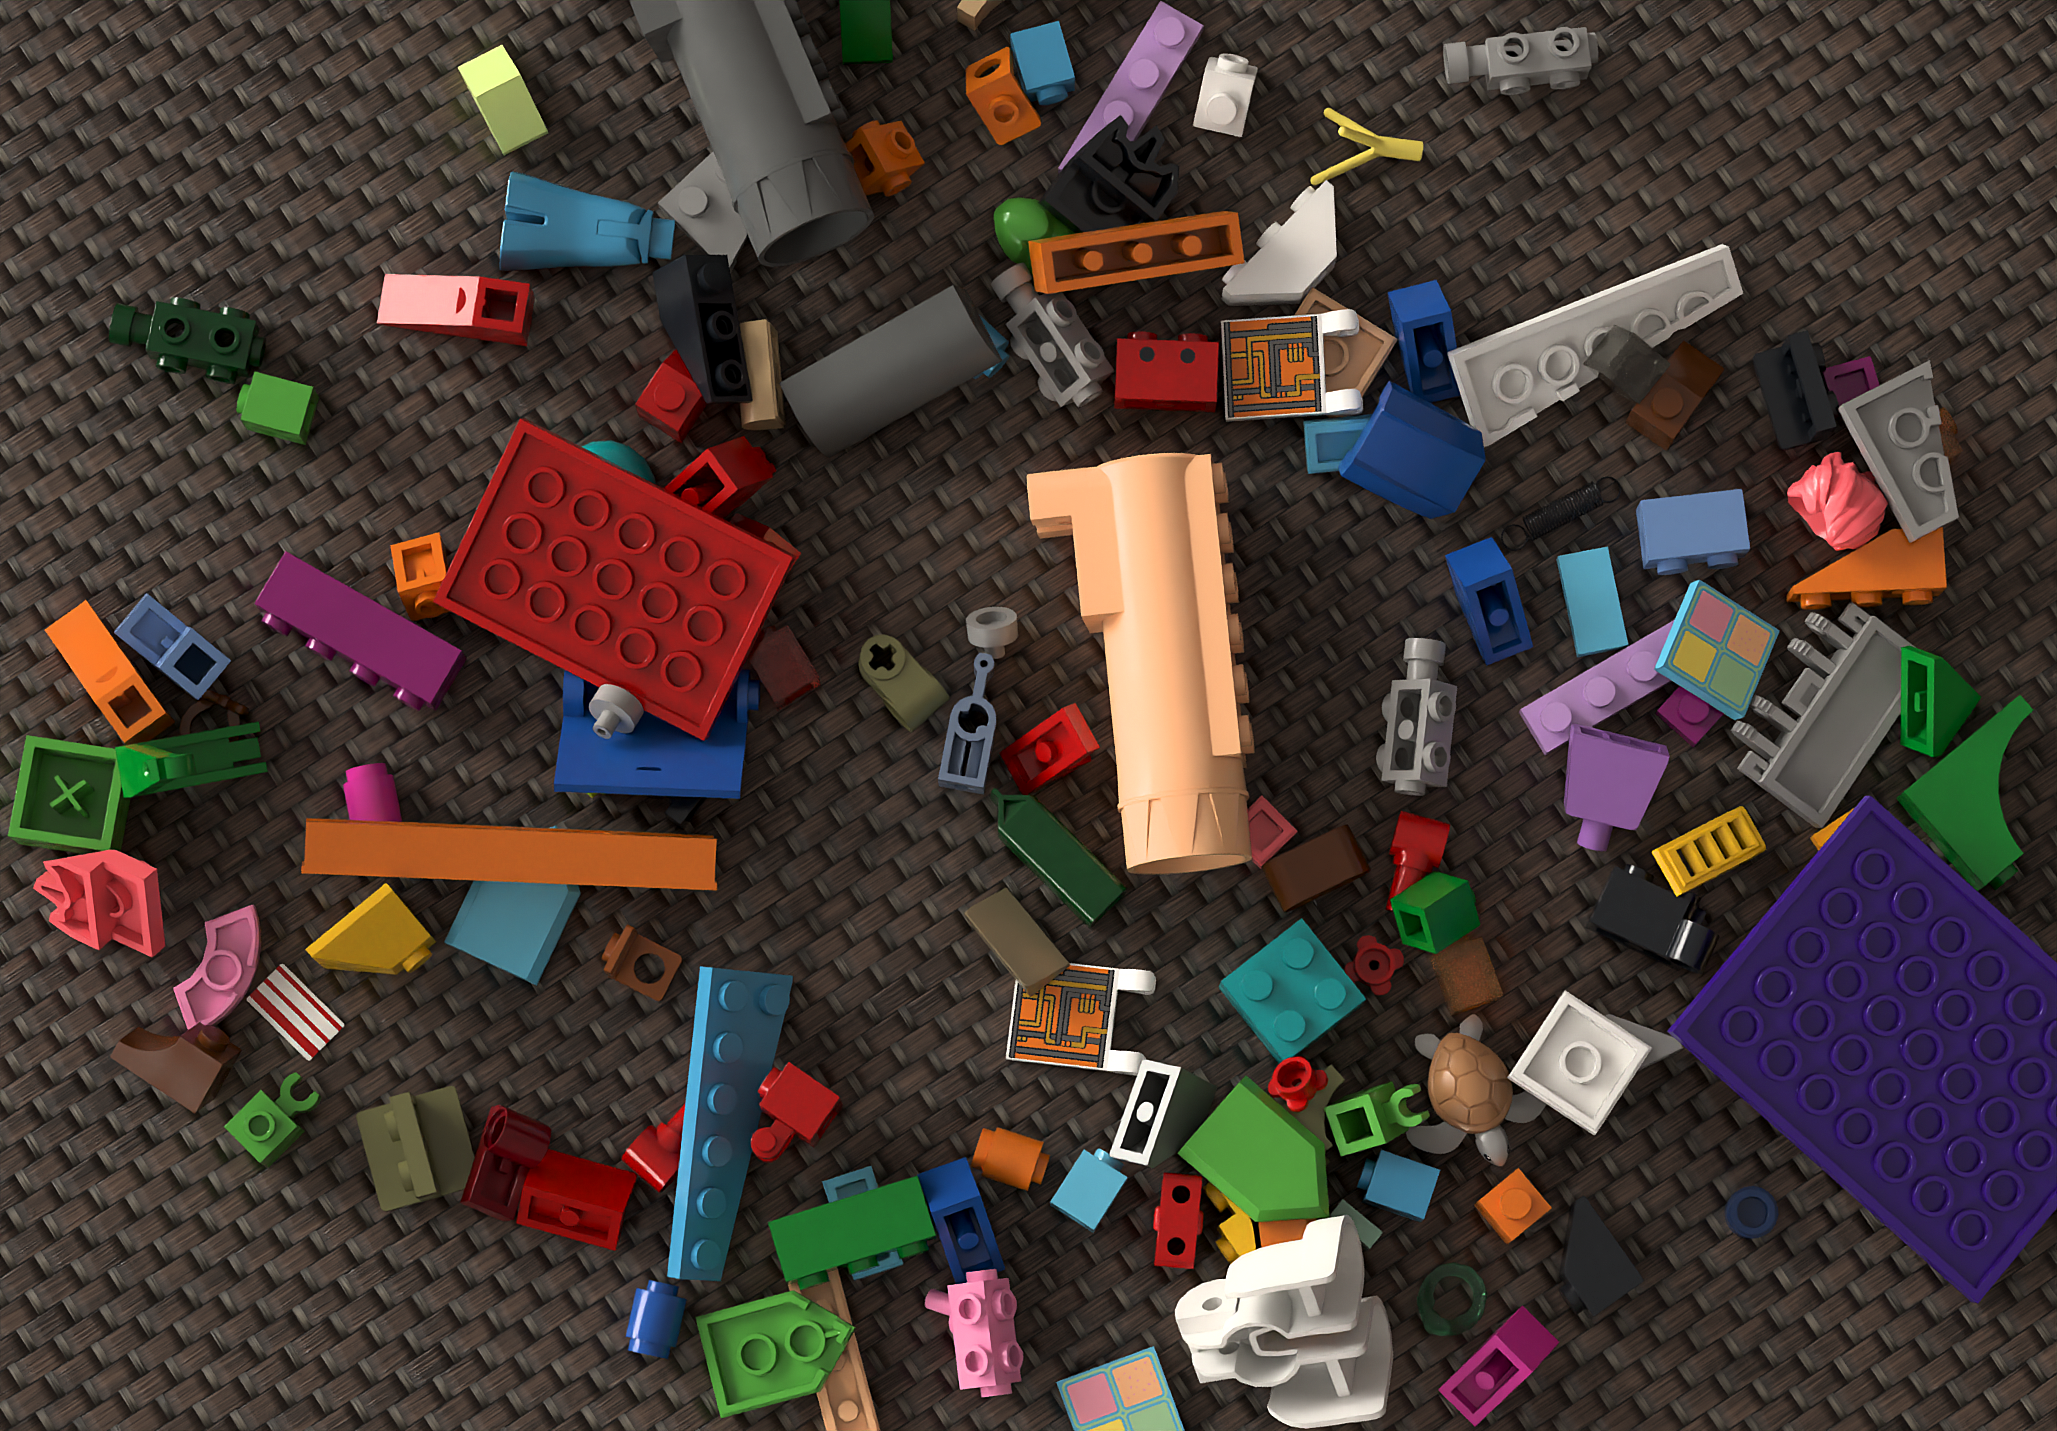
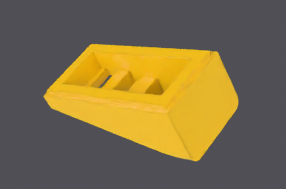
M1739 806L1652 851V854L1676 897L1748 862L1764 852L1766 845L1743 806ZM1695 843L1697 844L1699 850L1701 851V853H1702L1704 859L1702 858L1700 852L1698 851V849H1697ZM1678 850H1681V852L1683 853L1685 859L1687 860L1690 868L1694 873V876H1690L1679 854L1677 853Z

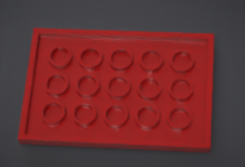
M521 418L433 603L597 687L611 684L627 690L640 701L644 711L705 741L710 736L797 556L532 421Z

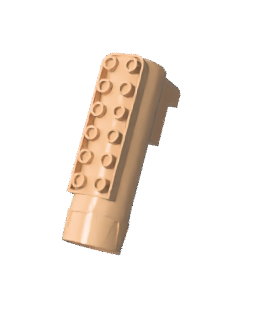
M1158 453L1121 458L1103 463L1097 467L1027 474L1030 520L1033 526H1036L1040 539L1073 535L1081 617L1089 633L1103 632L1118 774L1119 804L1117 807L1118 812L1122 815L1127 871L1134 874L1149 875L1178 874L1220 869L1250 861L1252 859L1246 802L1249 799V792L1246 788L1243 768H1247L1245 754L1255 753L1252 723L1249 721V715L1241 716L1240 704L1249 703V689L1244 665H1236L1235 659L1236 653H1244V641L1238 613L1231 614L1230 603H1239V593L1233 563L1226 564L1225 553H1234V545L1228 513H1220V504L1229 503L1227 479L1223 463H1214L1211 454Z

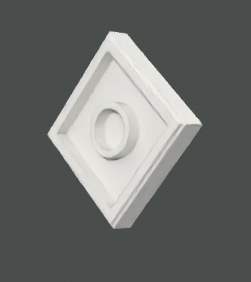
M1565 990L1507 1078L1592 1135H1596L1652 1047Z

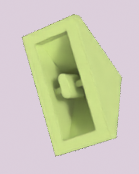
M503 45L458 67L504 156L548 134V130L521 74Z

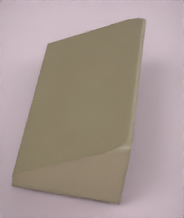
M1007 887L971 906L964 912L969 924L1029 997L1033 996L1070 966V963Z

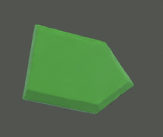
M1246 1075L1177 1153L1255 1222L1330 1217L1324 1143Z
M795 1290L695 1317L720 1417L725 1418L820 1392L856 1327Z

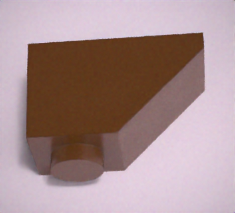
M1683 340L1631 410L1625 423L1667 451L1725 368Z

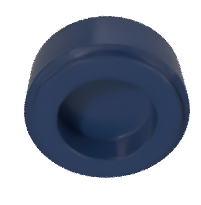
M1755 1186L1744 1187L1736 1191L1728 1199L1724 1212L1725 1220L1730 1230L1737 1236L1745 1239H1757L1768 1234L1776 1225L1778 1206L1774 1197L1768 1191Z

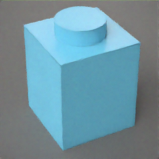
M1099 1148L1094 1155L1083 1150L1050 1201V1206L1094 1233L1127 1182L1128 1177L1120 1173L1124 1164L1119 1160L1113 1159L1107 1152Z

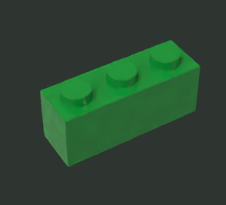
M918 1176L768 1222L785 1281L788 1285L798 1282L800 1290L829 1282L827 1272L843 1267L848 1268L850 1275L878 1267L880 1265L877 1257L897 1251L899 1259L929 1251L927 1241L936 1239Z

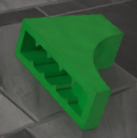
M2021 695L2016 697L1896 798L1976 891H1979L1988 883L1994 890L1998 889L2018 872V869L2012 863L2024 854L2008 830L1999 799V773L2005 749L2017 727L2033 711L2032 707Z

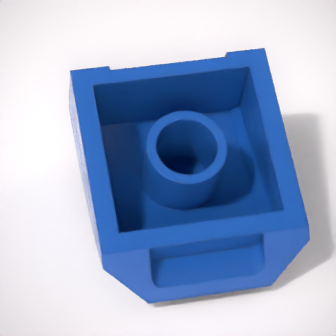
M1388 381L1379 397L1376 409L1351 451L1348 450L1338 467L1342 477L1414 513L1433 519L1454 513L1486 461L1482 432L1399 385Z

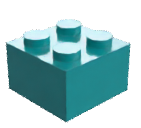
M1302 918L1224 978L1219 985L1221 992L1278 1064L1287 1058L1299 1056L1359 1009L1366 1000Z

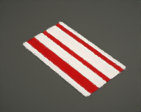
M280 964L247 998V1001L308 1061L344 1027V1023L284 964Z

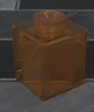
M1466 934L1439 953H1433L1430 961L1451 1017L1497 1001L1502 997L1503 993L1482 936L1469 941Z

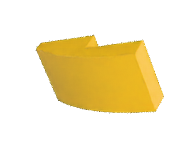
M1209 1182L1203 1186L1205 1193L1219 1212L1228 1208L1233 1215L1218 1225L1217 1230L1222 1237L1215 1241L1228 1263L1232 1264L1241 1255L1256 1250L1251 1218L1213 1184Z

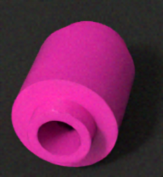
M385 763L362 765L346 771L347 782L343 784L349 820L402 822L394 776L387 773Z

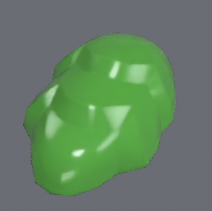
M1022 197L1007 199L995 209V232L999 244L1009 259L1017 264L1025 263L1032 274L1028 241L1075 233L1038 203L1039 200Z

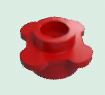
M1363 936L1357 942L1358 952L1352 962L1345 965L1344 972L1353 983L1359 981L1369 986L1373 994L1378 996L1385 995L1391 989L1390 979L1394 971L1401 968L1404 964V956L1399 949H1389L1385 945L1377 943L1376 938L1373 936ZM1371 961L1378 962L1379 968L1377 970L1370 969L1369 963Z
M1290 1057L1283 1060L1275 1068L1272 1080L1268 1084V1092L1273 1098L1281 1097L1285 1100L1291 1111L1300 1112L1307 1108L1309 1101L1315 1096L1317 1091L1323 1090L1327 1086L1328 1076L1323 1070H1314L1305 1057Z

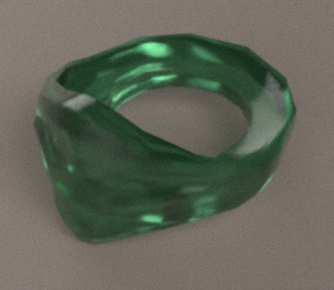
M1456 1262L1440 1265L1424 1279L1417 1296L1418 1311L1427 1333L1438 1336L1458 1335L1474 1327L1482 1318L1485 1309L1487 1292L1484 1280L1472 1267ZM1447 1276L1463 1278L1473 1291V1302L1466 1314L1457 1316L1453 1321L1442 1318L1433 1309L1435 1303L1433 1293L1436 1285Z

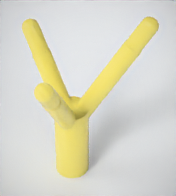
M1326 108L1323 112L1324 116L1341 126L1338 130L1340 136L1369 146L1371 149L1312 176L1310 182L1312 185H1318L1325 182V180L1332 179L1379 156L1420 161L1423 153V142L1378 136L1335 110Z

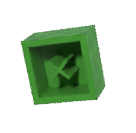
M26 735L8 837L21 845L79 854L105 850L121 852L131 797L124 798L115 749Z

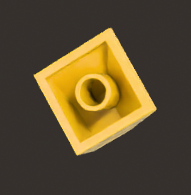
M385 883L305 950L325 969L397 975L403 969L411 973L423 965L432 956L428 948L435 944L436 941L400 897Z

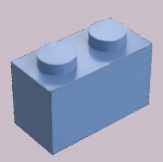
M1742 489L1641 500L1636 508L1643 569L1657 568L1658 575L1682 573L1688 571L1687 564L1707 562L1708 569L1733 567L1738 565V558H1744L1750 550Z

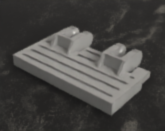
M1853 602L1847 605L1838 619L1840 623L1855 633L1853 637H1850L1835 624L1815 612H1810L1804 621L1812 632L1837 649L1830 660L1814 649L1808 642L1798 638H1793L1787 646L1790 653L1810 667L1803 670L1782 701L1784 706L1799 716L1798 719L1795 721L1777 706L1773 705V703L1755 694L1751 699L1749 707L1752 708L1755 714L1781 731L1775 742L1772 743L1753 726L1741 721H1737L1730 730L1734 736L1764 758L1762 759L1753 751H1748L1737 769L1815 828H1823L1901 713V647H1915L1877 617L1870 616Z

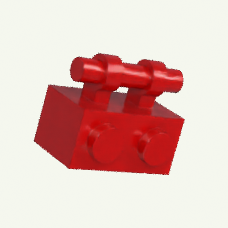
M790 1062L787 1063L782 1071L774 1067L757 1091L762 1098L759 1103L762 1112L773 1119L774 1123L771 1127L758 1129L752 1135L751 1148L756 1157L765 1163L777 1161L784 1154L795 1136L815 1148L842 1109L843 1103L841 1098Z

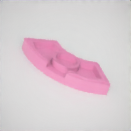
M254 905L205 922L207 945L203 961L189 979L173 988L188 1030L199 1022L205 1026L213 1027L219 1024L238 1006L251 986L257 971L261 951L260 922Z

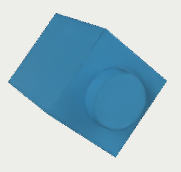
M1059 21L1010 34V47L1013 52L1020 83L1030 102L1038 100L1039 105H1050L1068 97L1067 92L1075 90V76Z
M1381 1150L1377 1155L1376 1161L1366 1158L1357 1188L1365 1190L1362 1203L1422 1222L1425 1218L1440 1170Z

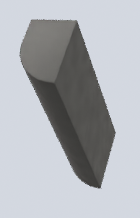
M952 285L779 384L807 436L823 455L830 458L1002 362V359L967 290Z

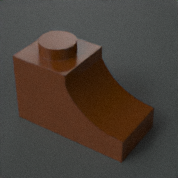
M199 1022L181 1036L174 1037L157 1035L137 1027L118 1041L110 1058L193 1113H197L215 1099L242 1050L232 1044L229 1037L222 1030L209 1025L205 1026Z

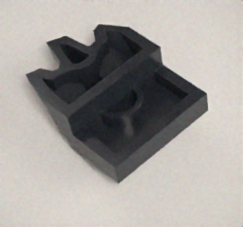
M1121 115L1118 116L1076 152L1038 203L1075 234L1157 221L1178 193L1179 179L1178 165L1170 163L1159 166L1154 162L1165 141L1157 125L1137 141H1129L1126 137L1128 124Z

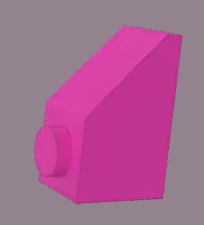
M1522 1305L1469 1357L1438 1391L1476 1426L1539 1366L1558 1345L1559 1341Z

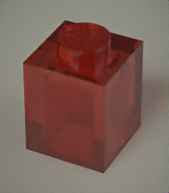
M774 625L760 631L747 658V662L778 711L820 686V678L788 625L778 631Z

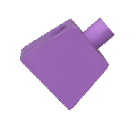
M1576 723L1571 724L1564 807L1566 814L1583 818L1577 840L1580 846L1596 851H1607L1613 826L1628 830H1636L1668 764L1670 756L1666 745Z

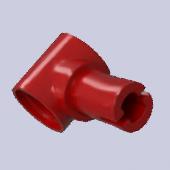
M1400 811L1389 855L1394 856L1392 864L1397 866L1385 910L1393 912L1391 898L1426 877V874L1432 873L1433 867L1439 868L1451 824Z
M685 1104L667 1124L661 1122L656 1128L653 1125H649L634 1140L621 1158L624 1163L659 1193H662L678 1176Z

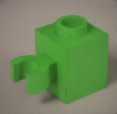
M297 1072L285 1078L280 1088L281 1096L276 1101L270 1095L260 1090L224 1126L259 1163L268 1168L305 1132L293 1117L297 1113L312 1111L317 1107L322 1098L314 1091L304 1101H296L294 1099L293 1089L303 1079Z
M1393 1081L1348 1094L1324 1107L1340 1156L1385 1144L1407 1132L1409 1127L1416 1126L1430 1117L1428 1110L1413 1113L1406 1105L1407 1097L1421 1091L1420 1085L1410 1084L1396 1091Z

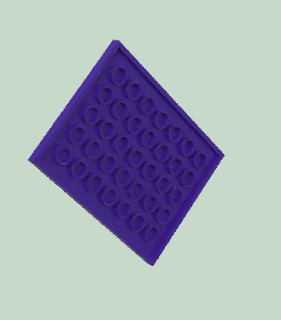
M1864 796L1667 1032L1968 1300L1978 1304L2057 1209V962L1872 796Z

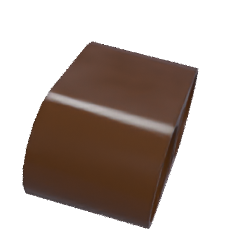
M1348 824L1322 834L1273 858L1261 866L1284 913L1328 894L1371 871Z

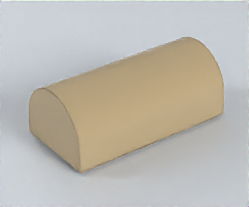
M767 319L740 323L753 399L750 403H740L742 428L747 430L784 428L786 422L783 390L779 384L782 382L778 332Z

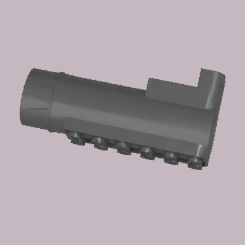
M629 0L641 31L660 62L664 63L675 58L726 181L734 211L740 214L757 258L762 265L769 267L786 266L815 258L852 240L871 224L874 213L855 171L853 155L847 149L844 142L846 138L840 127L841 124L848 122V118L829 79L821 82V80L830 76L810 34L802 37L811 31L796 0Z

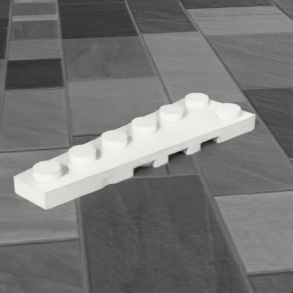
M1721 244L1447 352L1470 425L1482 432L1484 447L1493 444L1538 417L1537 413L1559 400L1565 401L1580 392V387L1601 375L1606 376L1620 368L1622 362L1642 350H1650L1670 338L1675 331L1687 328L1742 295L1743 290L1729 246Z

